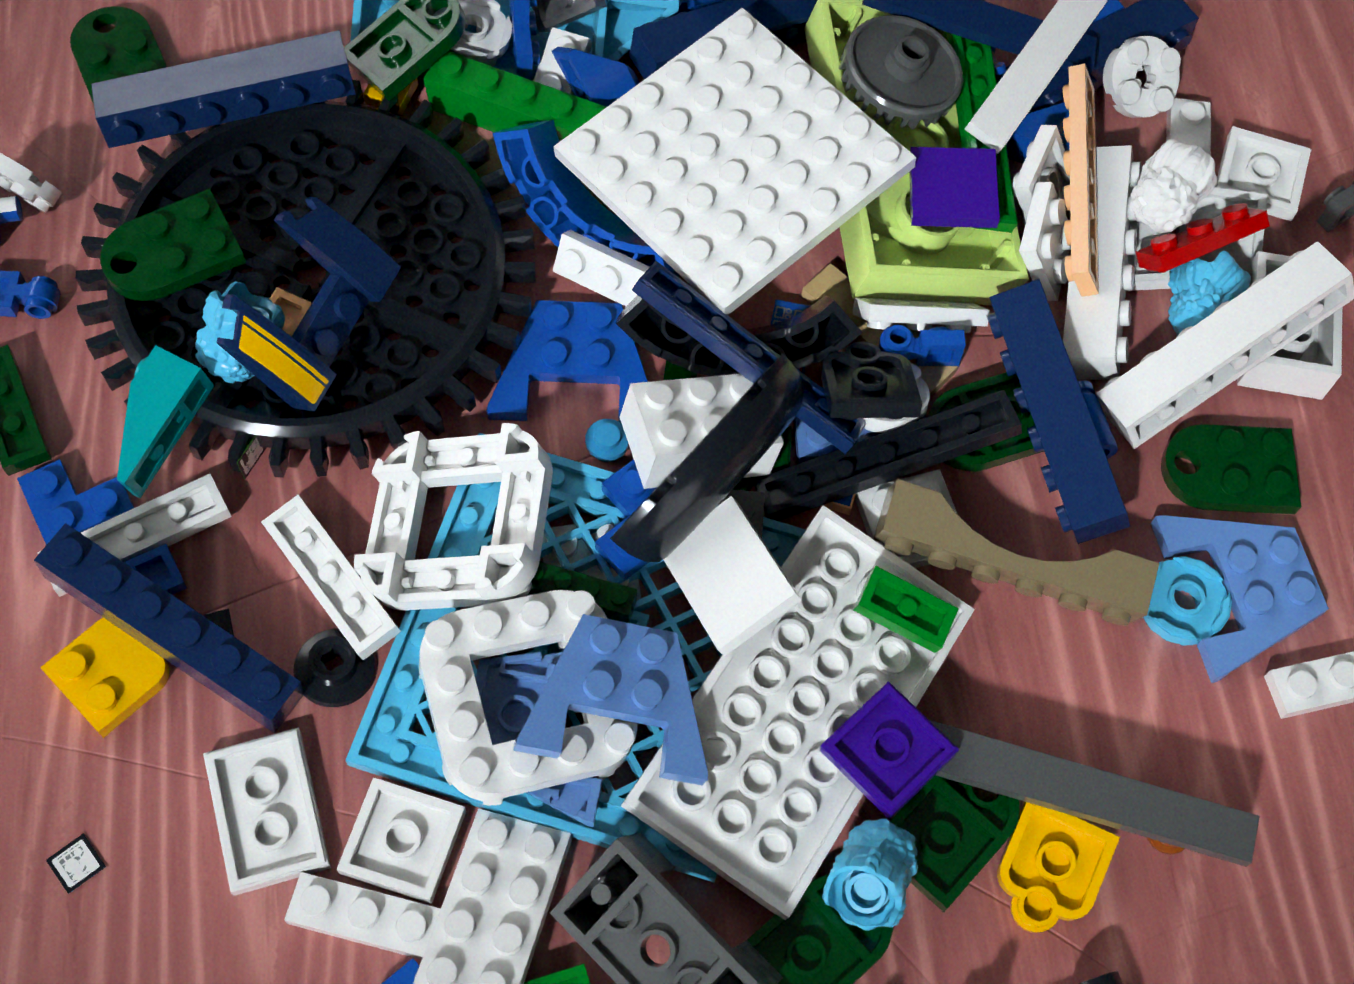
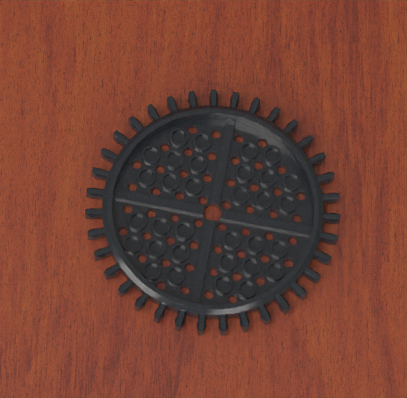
M352 80L356 94L346 96L345 102L323 101L206 127L207 130L192 138L186 132L170 135L173 146L177 149L166 158H163L154 150L141 145L137 149L143 166L151 173L143 182H139L127 175L116 172L112 180L118 193L131 200L125 209L96 203L93 210L99 223L108 227L118 228L128 221L210 189L227 223L232 220H239L237 224L229 225L244 254L246 263L196 283L191 288L182 289L160 299L149 301L133 300L117 293L110 286L102 269L76 270L75 278L83 292L107 290L108 299L77 305V312L84 326L113 321L115 327L113 330L85 340L94 360L125 349L128 355L127 358L101 372L107 385L113 391L133 380L136 367L142 359L149 356L155 345L200 367L212 383L219 382L222 384L219 389L209 393L191 422L198 425L199 428L192 436L188 446L194 458L203 460L219 435L233 440L228 451V461L233 471L241 472L237 464L240 458H242L244 465L247 464L249 458L246 453L243 456L242 454L255 436L260 447L271 448L268 459L274 477L284 478L289 465L288 456L290 449H310L309 459L317 477L327 476L329 466L327 447L350 443V453L360 470L368 468L369 450L364 440L386 432L390 444L395 450L407 442L404 439L406 432L400 425L412 420L416 416H419L426 427L436 436L441 435L445 432L443 419L440 411L433 406L445 395H449L459 406L472 411L476 407L474 392L469 386L461 382L466 374L473 370L484 378L496 383L501 378L500 363L483 354L488 342L511 350H517L520 345L518 330L497 323L500 313L529 317L532 311L531 297L507 293L505 290L506 283H536L535 262H507L505 253L535 249L533 229L503 232L502 223L526 217L525 201L523 196L499 203H493L491 196L511 187V184L505 175L503 167L481 178L475 170L490 160L489 144L485 140L480 141L460 155L453 148L464 137L463 122L456 117L435 135L427 129L434 118L431 102L424 99L408 120L396 115L399 110L398 94L390 101L382 97L378 109L364 106L361 83L359 80ZM331 145H339V147L328 149ZM276 159L283 160L282 162H277L274 164L271 163L273 160ZM367 160L375 161L370 165L363 164ZM218 174H226L224 177L214 178ZM309 175H318L316 178L306 179ZM403 175L410 176V178H408V179H404V180H399V179H398L399 177H401V176H403ZM254 189L261 190L258 193L249 194ZM346 190H352V191H354V192H353L352 194H350V195H343V194H342V193H343L344 191H346ZM437 191L447 192L440 196L434 195ZM308 197H317L344 217L401 266L381 302H368L360 315L364 319L354 325L340 349L342 353L336 356L329 368L337 375L315 412L292 408L256 376L244 382L236 381L233 384L225 382L222 377L219 378L218 376L211 375L208 369L202 366L195 356L198 353L195 348L197 340L195 336L199 329L206 326L202 316L203 308L210 292L216 290L220 291L222 295L228 286L236 281L244 283L251 294L270 299L276 287L281 284H289L290 286L285 291L313 303L330 273L327 271L325 277L318 282L319 287L316 289H311L310 285L298 282L295 277L300 269H311L320 264L311 255L306 258L299 257L301 253L307 251L274 221L276 216L283 211L291 212L295 219L312 211L305 201ZM289 205L297 206L296 208L285 210ZM381 206L390 207L389 209L383 211L377 210ZM416 222H426V224L423 226H414ZM82 236L81 245L87 257L100 258L102 246L107 238ZM267 236H275L272 241H263ZM455 237H460L463 239L461 242L457 243L450 242V240ZM400 252L406 254L398 259L393 257V255ZM133 261L123 262L118 265L115 272L119 274L129 273L136 267L137 263ZM244 268H253L251 272L240 273ZM433 269L443 270L440 274L436 275L429 273ZM470 285H477L480 287L478 290L472 292L466 289ZM412 301L422 302L418 307L409 306ZM162 316H171L168 321L158 322ZM451 317L460 319L455 324L446 323V320ZM393 333H398L401 335V337L397 340L392 341L387 339V337ZM430 350L439 352L435 357L429 358L425 356V353ZM373 366L380 368L375 374H367L365 372ZM128 398L124 401L126 406L128 403ZM251 400L259 401V404L254 408L245 407ZM354 400L358 402L353 408L343 407L347 401Z

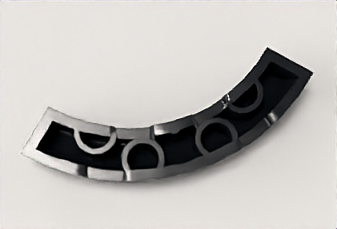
M638 295L623 309L616 319L615 323L632 340L650 353L672 364L707 376L740 374ZM825 295L812 306L791 318L764 327L746 329L777 354L781 355L783 353L797 369L813 362L817 363L824 360L827 355L843 349L863 333L835 300Z
M783 353L670 474L676 482L673 484L666 478L626 519L610 538L614 543L631 556L645 562L662 561L694 531L761 459L793 421L802 407L804 388L800 373Z

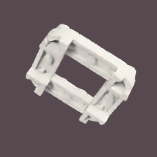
M502 423L501 432L498 434L427 440L420 431L405 434L404 439L407 442L395 449L384 462L379 458L377 459L372 475L380 484L366 553L355 555L354 570L360 575L365 588L384 606L395 610L474 607L524 597L530 592L532 587L531 581L537 572L540 562L553 475L549 455L532 435L522 431L517 424ZM501 482L491 545L481 546L480 555L415 559L428 488Z
M569 590L548 591L450 612L431 622L426 627L420 646L419 677L423 681L443 762L442 771L450 786L453 784L464 795L483 801V805H500L503 802V798L594 776L603 780L613 775L615 770L626 760L636 738L637 723L582 713L585 724L565 728L562 752L558 759L513 751L516 740L492 745L471 664L473 660L558 642L559 648L565 649L583 614L607 619L605 613L595 603V599L590 593L581 590L575 592Z

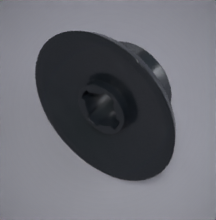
M333 628L315 634L302 645L295 658L293 672L294 677L301 681L303 695L309 701L324 707H342L359 700L368 692L377 675L378 660L376 652L362 660L339 628ZM335 657H340L343 664L334 668L333 671H329L325 663Z

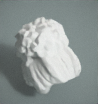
M1174 138L1167 140L1151 158L1145 161L1146 164L1142 167L1138 185L1133 188L1131 193V208L1135 213L1137 222L1148 225L1152 230L1160 234L1172 232L1182 224L1188 223L1191 220V215L1196 212L1197 203L1208 197L1213 192L1217 183L1214 159L1200 146L1183 144Z

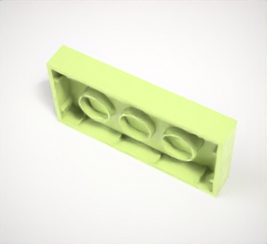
M817 0L804 27L811 67L861 109L864 102L855 103L853 101L857 92L856 88L845 91L847 83L841 80L845 70H839L840 57L856 27L871 18L892 14L862 5L863 0ZM933 28L947 40L945 31ZM956 102L945 117L942 114L935 125L930 123L929 126L925 127L924 121L920 120L913 130L908 125L901 128L902 118L894 116L889 125H885L884 116L878 120L875 119L874 116L878 108L871 103L864 111L909 151L910 147L962 148ZM909 172L840 226L852 299L860 297L992 305L989 297L1024 285L1029 280L1026 265L1019 252L1021 241L1017 226L1012 233L972 227L911 226Z

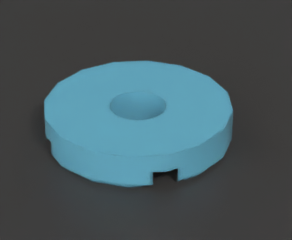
M1180 556L1174 557L1172 560L1159 562L1148 614L1143 619L1153 632L1166 641L1183 646L1196 645L1204 638L1216 636L1230 618L1232 606L1230 591L1227 593L1223 585L1224 579L1219 572L1202 560ZM1177 591L1189 593L1195 600V609L1188 610L1180 607L1175 601L1174 593Z

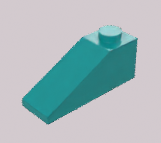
M156 345L149 356L140 361L136 367L134 378L130 383L117 480L132 495L138 498L142 497L214 387L200 367Z

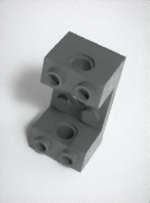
M642 833L617 838L550 912L616 984H778L783 978L748 941L731 948L665 880L675 869L674 865ZM651 935L662 936L670 946V957L665 964L655 963L647 954L646 944Z

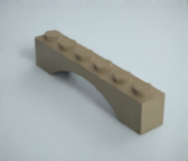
M896 479L887 489L873 539L885 543L884 548L892 553L908 556L913 552L928 557V563L935 567L951 570L956 566L972 571L971 576L976 580L993 584L998 583L1000 580L1015 585V591L1022 595L1038 598L1042 597L1043 594L1059 599L1058 604L1063 608L1073 611H1085L1087 608L1102 613L1101 618L1117 625H1129V622L1132 623L1148 614L1159 567L1157 562L1117 549L1097 557L1076 561H1043L1015 554L993 544L975 532L954 512L942 493L900 479Z

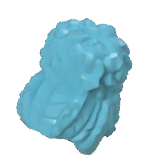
M1220 252L1212 262L1196 258L1171 269L1168 286L1171 288L1173 295L1170 299L1171 306L1168 310V320L1177 336L1185 328L1195 326L1211 315L1220 304L1231 301L1250 287V274L1239 267L1229 252Z
M236 281L231 283L222 295L220 291L210 292L206 299L202 316L206 326L197 331V340L195 342V348L198 351L195 356L198 362L207 368L211 375L218 376L219 378L222 377L225 382L232 384L236 381L244 382L255 375L217 344V338L233 340L237 314L233 310L222 308L225 296L227 294L236 295L281 329L285 322V315L278 304L273 303L267 297L251 294L244 283Z
M887 818L866 820L861 825L855 826L849 832L848 839L844 841L843 850L836 856L833 868L826 879L827 882L824 885V893L822 895L825 904L836 909L846 923L858 926L863 930L898 925L906 908L905 889L911 883L912 876L916 875L918 871L916 860L917 848L915 847L916 838L908 831L896 827Z

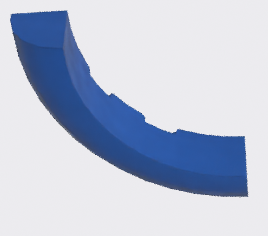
M554 120L519 125L493 133L498 156L510 184H516L521 196H523L524 201L528 205L526 208L527 214L557 247H559L562 233L572 230L649 267L655 261L659 262L679 278L680 275L618 216L600 204L581 181L555 157L553 146L560 141Z

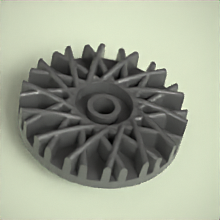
M879 16L861 23L852 32L840 57L839 70H845L841 80L847 83L845 91L847 92L855 87L857 92L853 101L855 103L864 102L861 107L863 112L870 103L878 108L874 116L875 119L878 120L884 116L885 125H889L894 116L902 118L901 128L908 125L913 130L920 120L924 121L925 127L929 126L930 123L935 125L942 114L945 117L950 111L963 86L962 66L949 42L930 26L904 16Z

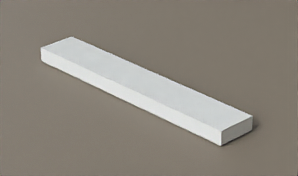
M1058 0L964 130L990 149H996L998 154L1108 0Z

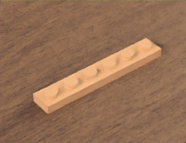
M1080 64L1069 67V84L1063 85V99L1066 109H1069V117L1063 119V129L1067 143L1070 142V151H1064L1063 154L1065 171L1067 176H1070V185L1064 186V199L1067 210L1071 211V220L1064 222V231L1067 244L1071 246V255L1065 256L1066 276L1069 282L1075 281L1081 297L1099 294L1095 94L1086 65Z

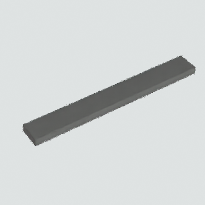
M929 720L959 748L957 755L936 776L1245 867L1252 863L1260 817L1258 815Z

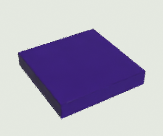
M910 147V152L916 156L915 167L909 171L911 226L998 227L1000 216L996 149Z
M888 681L820 745L819 751L890 820L957 755L959 748Z

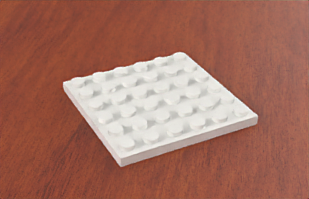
M743 8L553 146L555 157L700 295L727 315L915 167L916 156Z

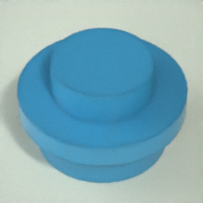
M613 419L598 420L586 432L585 443L587 450L600 461H615L623 456L629 447L622 423Z

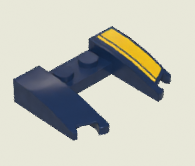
M308 197L305 201L312 211L298 219H295L291 212L283 211L274 219L282 229L330 273L291 337L236 295L227 294L223 299L222 308L233 310L237 314L233 340L217 338V344L292 408L315 412L337 375L329 368L368 302H381L401 266L344 217L317 197Z

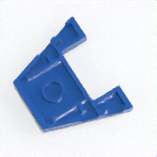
M536 300L531 315L528 317L520 334V345L517 350H513L488 403V420L527 421L530 383L532 381L619 385V422L621 423L620 414L630 383L648 382L634 340L615 323L617 317L623 311L622 304Z

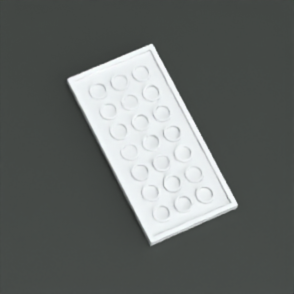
M824 505L817 512L781 566V569L802 600L728 655H721L692 699L708 770V780L701 786L659 778L662 743L621 805L628 812L784 920L791 916L863 796V793L819 751L820 745L888 681L916 707L975 610ZM875 566L958 608L943 648L940 651L934 653L853 611L866 579Z

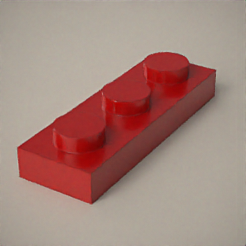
M1245 203L1227 206L1221 210L1222 215L1212 219L1205 218L1192 221L1186 225L1187 230L1178 234H1165L1153 238L1150 241V246L1136 251L1138 265L1140 268L1164 273L1270 227L1267 210L1248 208Z

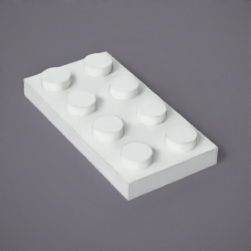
M478 808L413 984H524L572 842L571 833Z

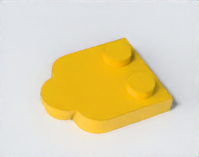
M105 618L95 622L40 667L103 738L156 695L166 685L169 678V666L164 658Z
M1024 802L1016 828L1008 840L997 868V878L1001 888L1012 897L1010 908L1015 922L1026 931L1040 933L1052 928L1058 919L1073 921L1089 913L1094 905L1120 837L1075 816Z

